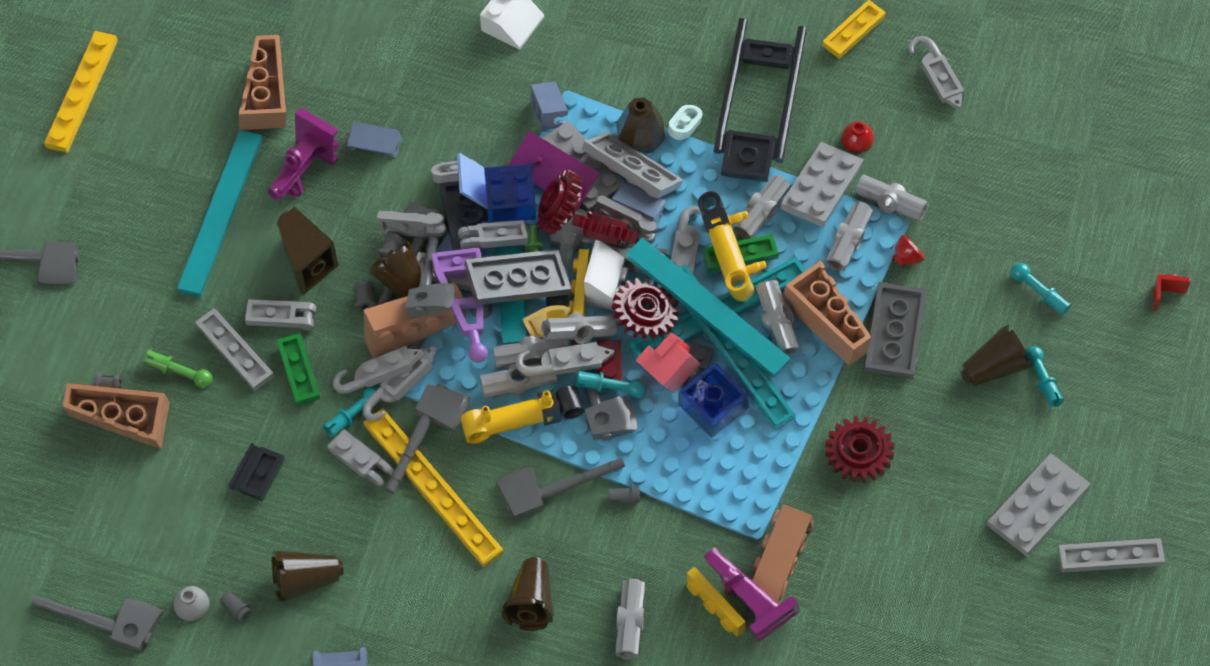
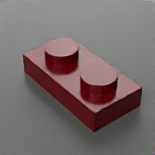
M597 340L598 346L614 350V355L606 360L601 368L597 369V374L602 372L603 378L622 381L621 340Z

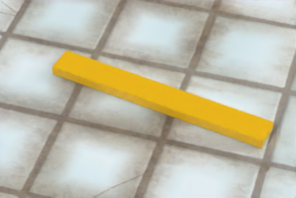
M382 408L375 413L378 414L384 411L385 415L381 419L376 421L367 419L363 424L396 465H398L410 439ZM417 449L413 460L409 463L404 474L484 568L504 553L502 547Z

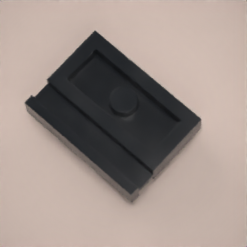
M251 443L229 483L230 489L238 490L242 494L263 501L285 460L284 455L263 447H257Z

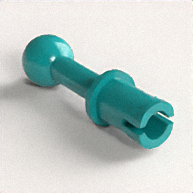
M1016 263L1012 267L1011 276L1015 281H1024L1043 297L1041 300L1043 304L1047 303L1061 316L1067 313L1071 304L1062 298L1054 287L1049 290L1030 274V268L1025 263Z
M1037 346L1028 347L1024 358L1026 361L1031 360L1040 380L1038 384L1039 391L1043 392L1049 407L1053 408V404L1055 407L1060 406L1064 400L1056 386V379L1049 377L1042 363L1043 351Z
M578 371L575 379L576 387L596 389L597 392H600L602 388L626 391L634 398H641L647 392L646 383L639 378L626 382L603 378L602 372L593 374Z
M375 386L366 388L363 392V398L346 411L339 409L335 417L322 425L324 432L327 433L330 430L328 436L333 438L346 426L350 427L353 424L352 418L363 410L364 403L379 388Z

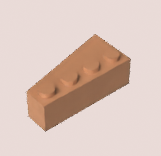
M279 35L256 36L251 64L239 110V130L286 128V107Z
M822 261L816 263L785 286L783 294L784 303L848 366L867 353L871 336L856 313H853L849 308L847 299L836 288V282L832 276L829 277L826 273Z
M449 283L454 285L455 299L463 298L456 283ZM408 296L364 309V341L374 359L403 346L407 347L455 324L456 321L451 310L448 309L440 314L420 318L409 317L406 310ZM466 309L461 310L464 318H466Z
M67 383L62 407L70 417L161 449L170 402L165 393Z
M784 504L781 511L776 510L773 516L772 524L775 526L771 534H766L762 544L765 551L762 558L757 557L752 570L756 572L752 581L778 604H780L789 583L787 578L792 576L797 566L798 557L796 555L803 552L808 535L806 531L811 533L814 527L812 515Z

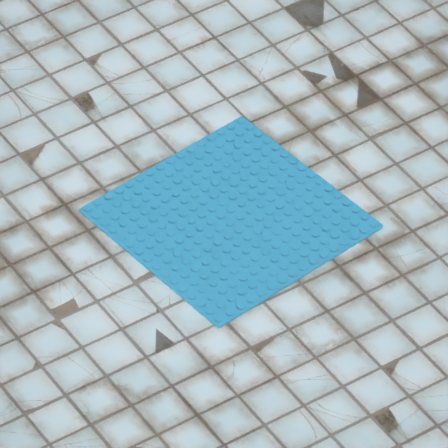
M565 91L562 94L568 115L557 117L554 121L562 120L565 123L569 120L586 140L606 132L618 138L616 122L624 111L571 91ZM664 127L665 140L656 150L650 153H646V150L640 152L683 179L679 189L660 197L666 201V206L661 211L663 217L657 224L656 232H654L655 240L653 243H650L653 247L666 249V257L671 260L680 215L686 208L698 206V199L703 193L713 191L719 194L726 208V213L730 216L746 211L751 197L756 192L760 193L767 182L721 176L724 153H714V145L693 137L676 140L669 135L668 128ZM546 129L545 132H541L539 137H544L554 129ZM770 167L768 181L773 175H780L790 184L791 189L798 177ZM617 173L624 182L630 184L625 177ZM518 174L514 181L517 221L523 220L525 226H528L529 231H531L530 225H537L539 227L537 224L539 220L537 217L538 207L545 190ZM630 184V185H632V186H635V187H637V188H639V189L645 191L644 189L640 188V187L637 186V185ZM844 195L823 228L781 210L784 196L779 202L772 219L768 223L764 222L754 235V237L773 234L779 257L775 260L765 261L767 267L749 275L750 279L752 280L795 257L798 258L805 270L822 261L826 273L829 277L832 276L836 282V288L841 295L845 296L849 308L853 313H856L863 324L877 295L878 282H883L894 259L892 256L895 254L896 243L901 235H905L909 227V220L894 213L884 212L880 208L868 204L873 209V213L864 230L865 234L859 249L854 251L845 271H836L826 264V259L834 244L835 235L841 222H845L854 202L858 203L860 200ZM697 213L692 214L689 217L688 225L693 226L700 232V242L693 275L701 286L717 298L729 292L722 271L707 272L702 248L713 245L702 216ZM539 229L540 243L543 245V251L558 249L568 279L576 280L577 273H573L574 258H578L579 252L552 247L550 245L551 237H547V233ZM734 231V235L737 241L744 240L740 238L738 234ZM582 244L580 249L589 250L590 262L594 246ZM519 245L520 253H525L524 247L526 245ZM495 247L486 248L481 257L496 256ZM628 270L626 281H630L633 284L635 278H638L643 283L645 278H648L649 284H653L654 280L647 274ZM621 282V286H625L626 282ZM739 283L738 285H736V288L743 285L744 283ZM459 288L463 298L470 297L472 291ZM571 294V301H574L575 294ZM672 296L671 300L678 301L676 308L679 309L680 312L677 317L679 318L687 314L688 310L685 308V306L674 296ZM546 297L525 299V317L547 307ZM491 303L492 313L489 317L483 319V334L479 335L481 344L487 348V358L481 363L471 361L468 357V349L471 346L469 336L463 337L457 323L428 336L421 349L425 350L432 346L437 349L431 364L433 368L404 396L419 402L427 384L434 386L441 384L449 390L470 397L466 412L476 409L481 410L483 406H488L492 410L537 398V393L553 389L556 392L565 386H575L577 372L556 375L557 383L529 388L521 395L510 392L484 398L480 375L500 372L510 368L496 369L493 347L502 346L503 342L500 304ZM761 304L739 315L774 344L771 333L767 331L762 323L761 314L764 311ZM585 305L584 317L613 315L614 311ZM466 309L465 320L467 324L476 323V318L472 315L471 309ZM793 313L794 321L791 324L799 348L796 352L787 354L790 357V362L774 378L766 371L764 372L794 411L796 418L779 429L774 430L705 334L691 341L714 349V355L706 375L694 388L685 391L683 385H681L673 393L641 366L630 350L629 343L642 337V335L638 334L636 338H633L632 330L624 333L626 326H617L619 318H615L617 327L615 336L611 338H595L587 343H597V340H621L622 381L630 382L636 378L642 379L647 385V392L641 398H634L626 391L602 388L599 394L602 402L626 396L635 413L638 430L613 437L608 441H602V439L593 440L584 411L581 416L574 419L566 420L561 418L559 423L544 426L542 422L498 433L497 435L585 471L622 457L625 467L600 477L627 488L634 485V487H639L641 494L753 540L760 541L845 362ZM526 328V334H527V337H528V336H530V334H529V332H528V330H527V328ZM592 369L590 372L597 374V369ZM517 377L513 380L521 381L523 380V378ZM577 387L584 409L591 407L584 387Z

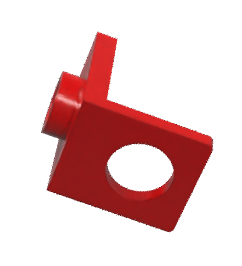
M1158 274L1154 284L1153 311H1157L1161 291L1187 293L1191 278L1181 277L1176 274Z

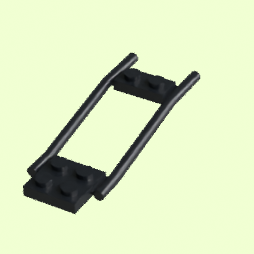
M739 18L713 152L716 154L724 153L721 176L768 182L772 160L778 163L784 160L807 28L804 26L798 27L794 47L790 44L754 39L744 40L747 19ZM740 61L746 64L775 68H791L778 138L733 130L726 131Z

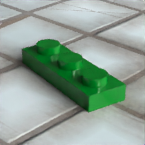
M773 234L737 241L745 265L775 260L779 257ZM713 246L702 248L707 272L721 271Z
M300 333L278 339L277 344L296 405L300 406L320 400V394Z

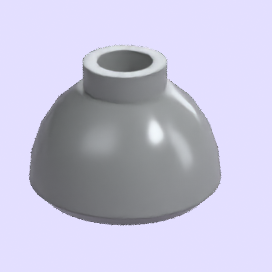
M196 586L184 587L176 594L174 599L175 613L186 621H195L202 618L207 613L210 605L208 595L204 590Z

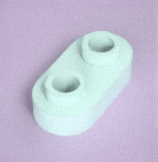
M694 105L682 106L669 121V135L676 140L689 138L701 123V109Z

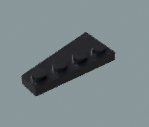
M459 181L439 183V191L453 251L462 250L460 247L462 239L458 236V230L462 227L482 224L484 207L460 193Z

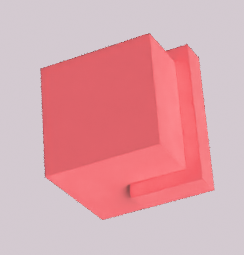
M672 332L656 350L648 346L636 359L655 379L673 393L700 365L688 353L691 347Z

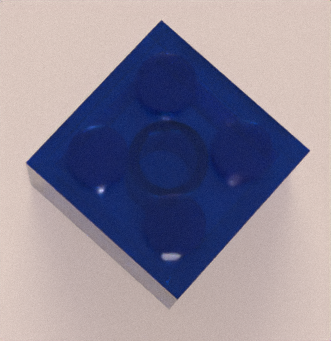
M532 164L485 167L484 178L488 223L536 220Z
M715 362L678 391V405L712 438L748 409L749 394Z

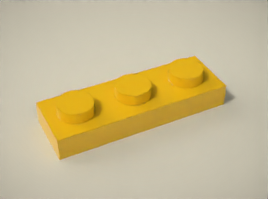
M867 0L823 40L822 46L840 59L885 18L886 12L870 0Z
M579 249L578 258H574L573 273H577L576 280L572 279L571 294H575L574 301L569 302V307L571 308L569 315L577 312L584 316L585 313L584 280L589 265V250Z
M695 567L687 572V588L694 596L698 595L704 601L703 604L709 613H715L721 619L720 623L723 628L729 633L733 632L736 637L745 632L746 621Z

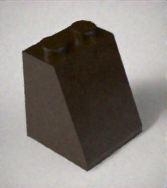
M293 207L289 212H284L280 216L277 225L300 293L305 295L338 267L339 264L334 242L296 207Z

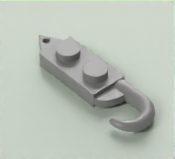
M926 36L915 37L909 43L908 49L910 54H914V46L916 44L926 45L930 53L922 59L923 71L942 104L946 102L960 110L964 89L945 56L941 54L932 39Z
M691 206L682 211L671 256V261L678 267L686 264L693 274L699 248L700 232L693 226H689L688 222L692 214L697 213L702 216L698 206Z
M596 342L548 349L542 355L541 366L527 367L523 363L524 357L530 355V351L527 350L518 355L516 366L522 374L532 377L601 368L602 364L614 355V350L598 346Z
M403 346L362 363L355 373V380L344 385L340 384V380L348 371L346 369L340 371L333 380V387L338 393L342 394L353 392L365 386L371 387L412 370V366L424 355V352L419 349H407L406 346Z
M434 346L422 350L424 355L412 366V370L383 381L380 384L381 387L364 403L363 415L366 419L370 421L381 419L385 415L384 411L378 414L371 413L372 408L380 400L388 403L396 400L399 401L433 368L431 364L437 351Z

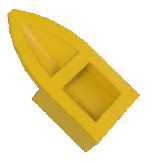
M562 305L549 306L522 320L530 336L540 338L543 335L541 329L543 321L550 318H567L571 308Z

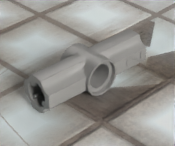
M773 175L760 193L756 192L751 197L746 207L749 217L734 225V231L740 238H753L763 223H768L772 219L779 202L790 189V184L785 178L780 175Z
M862 175L855 190L857 195L876 202L884 212L892 213L897 211L918 221L924 218L929 206L928 201L907 193L905 188L898 183L888 185L866 175Z
M861 201L858 203L854 202L845 222H841L835 235L834 244L826 259V264L831 269L845 271L854 251L859 249L865 234L864 230L873 213V209L868 204Z
M765 281L756 288L764 311L761 314L762 323L767 331L771 333L774 345L786 355L792 354L799 348L791 324L794 321L793 313L790 307L784 303L778 281Z
M577 312L570 314L567 318L546 319V321L542 322L541 327L542 337L545 341L575 340L578 344H585L595 338H611L616 335L617 331L616 319L612 315L584 317L581 313Z
M528 336L522 338L519 343L493 347L496 369L511 367L516 364L518 355L527 350L530 351V355L524 357V365L539 364L544 352L548 351V349L567 347L568 342L567 340L545 341L535 336Z
M541 363L529 365L527 367L541 366ZM514 364L508 370L480 375V383L485 398L510 392L521 395L529 388L557 383V377L553 374L535 377L526 376ZM517 377L523 378V380L521 381H515L513 379Z
M639 579L623 581L621 606H618L616 628L618 630L616 656L622 659L638 658L640 631H643L644 623L643 601L645 594V582L639 581Z

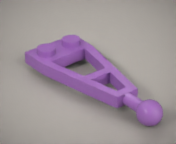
M480 248L431 253V261L437 283H448L446 277L467 275L464 267L465 260L482 258ZM454 296L450 310L463 337L469 336L471 346L468 349V357L475 363H481L488 355L487 348L481 344L479 335L483 334V304L476 305L474 297L455 299ZM476 308V323L467 324L461 310Z

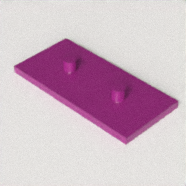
M531 131L527 133L507 166L544 190L551 181L557 178L558 174H562L563 170H570L581 176L580 180H582L580 187L582 189L577 210L600 175L597 171Z

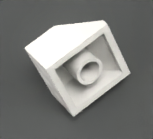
M491 0L480 14L481 31L520 50L543 20L544 14L531 0Z
M595 240L584 280L585 305L614 311L611 309L613 297L618 291L621 282H626L628 268L625 267V258L598 240Z

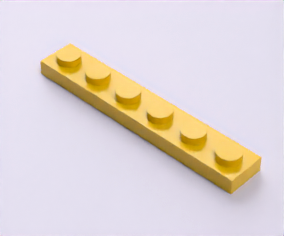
M99 31L94 32L44 142L46 148L68 153L118 42L116 35Z

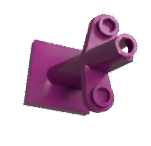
M302 108L296 111L295 144L297 146L295 148L290 147L287 150L283 168L272 185L267 189L269 196L274 200L282 199L286 193L294 198L301 196L304 190L300 176L315 157L333 166L338 161V157L334 155V152L338 149V142L334 140V137L338 134V129Z
M716 547L703 556L722 579L721 583L725 588L724 592L727 595L735 592L755 614L756 622L750 625V629L758 643L800 613L799 605L793 596L778 604L724 557Z

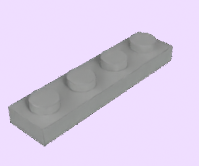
M215 308L195 322L196 327L254 391H257L274 378L273 372Z
M1161 538L1058 546L1061 573L1163 566L1165 563Z

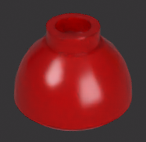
M860 121L853 122L843 130L841 141L847 150L861 153L872 147L874 134L867 124Z
M901 235L895 246V254L892 256L898 264L903 267L905 264L916 265L924 261L925 256L906 235Z

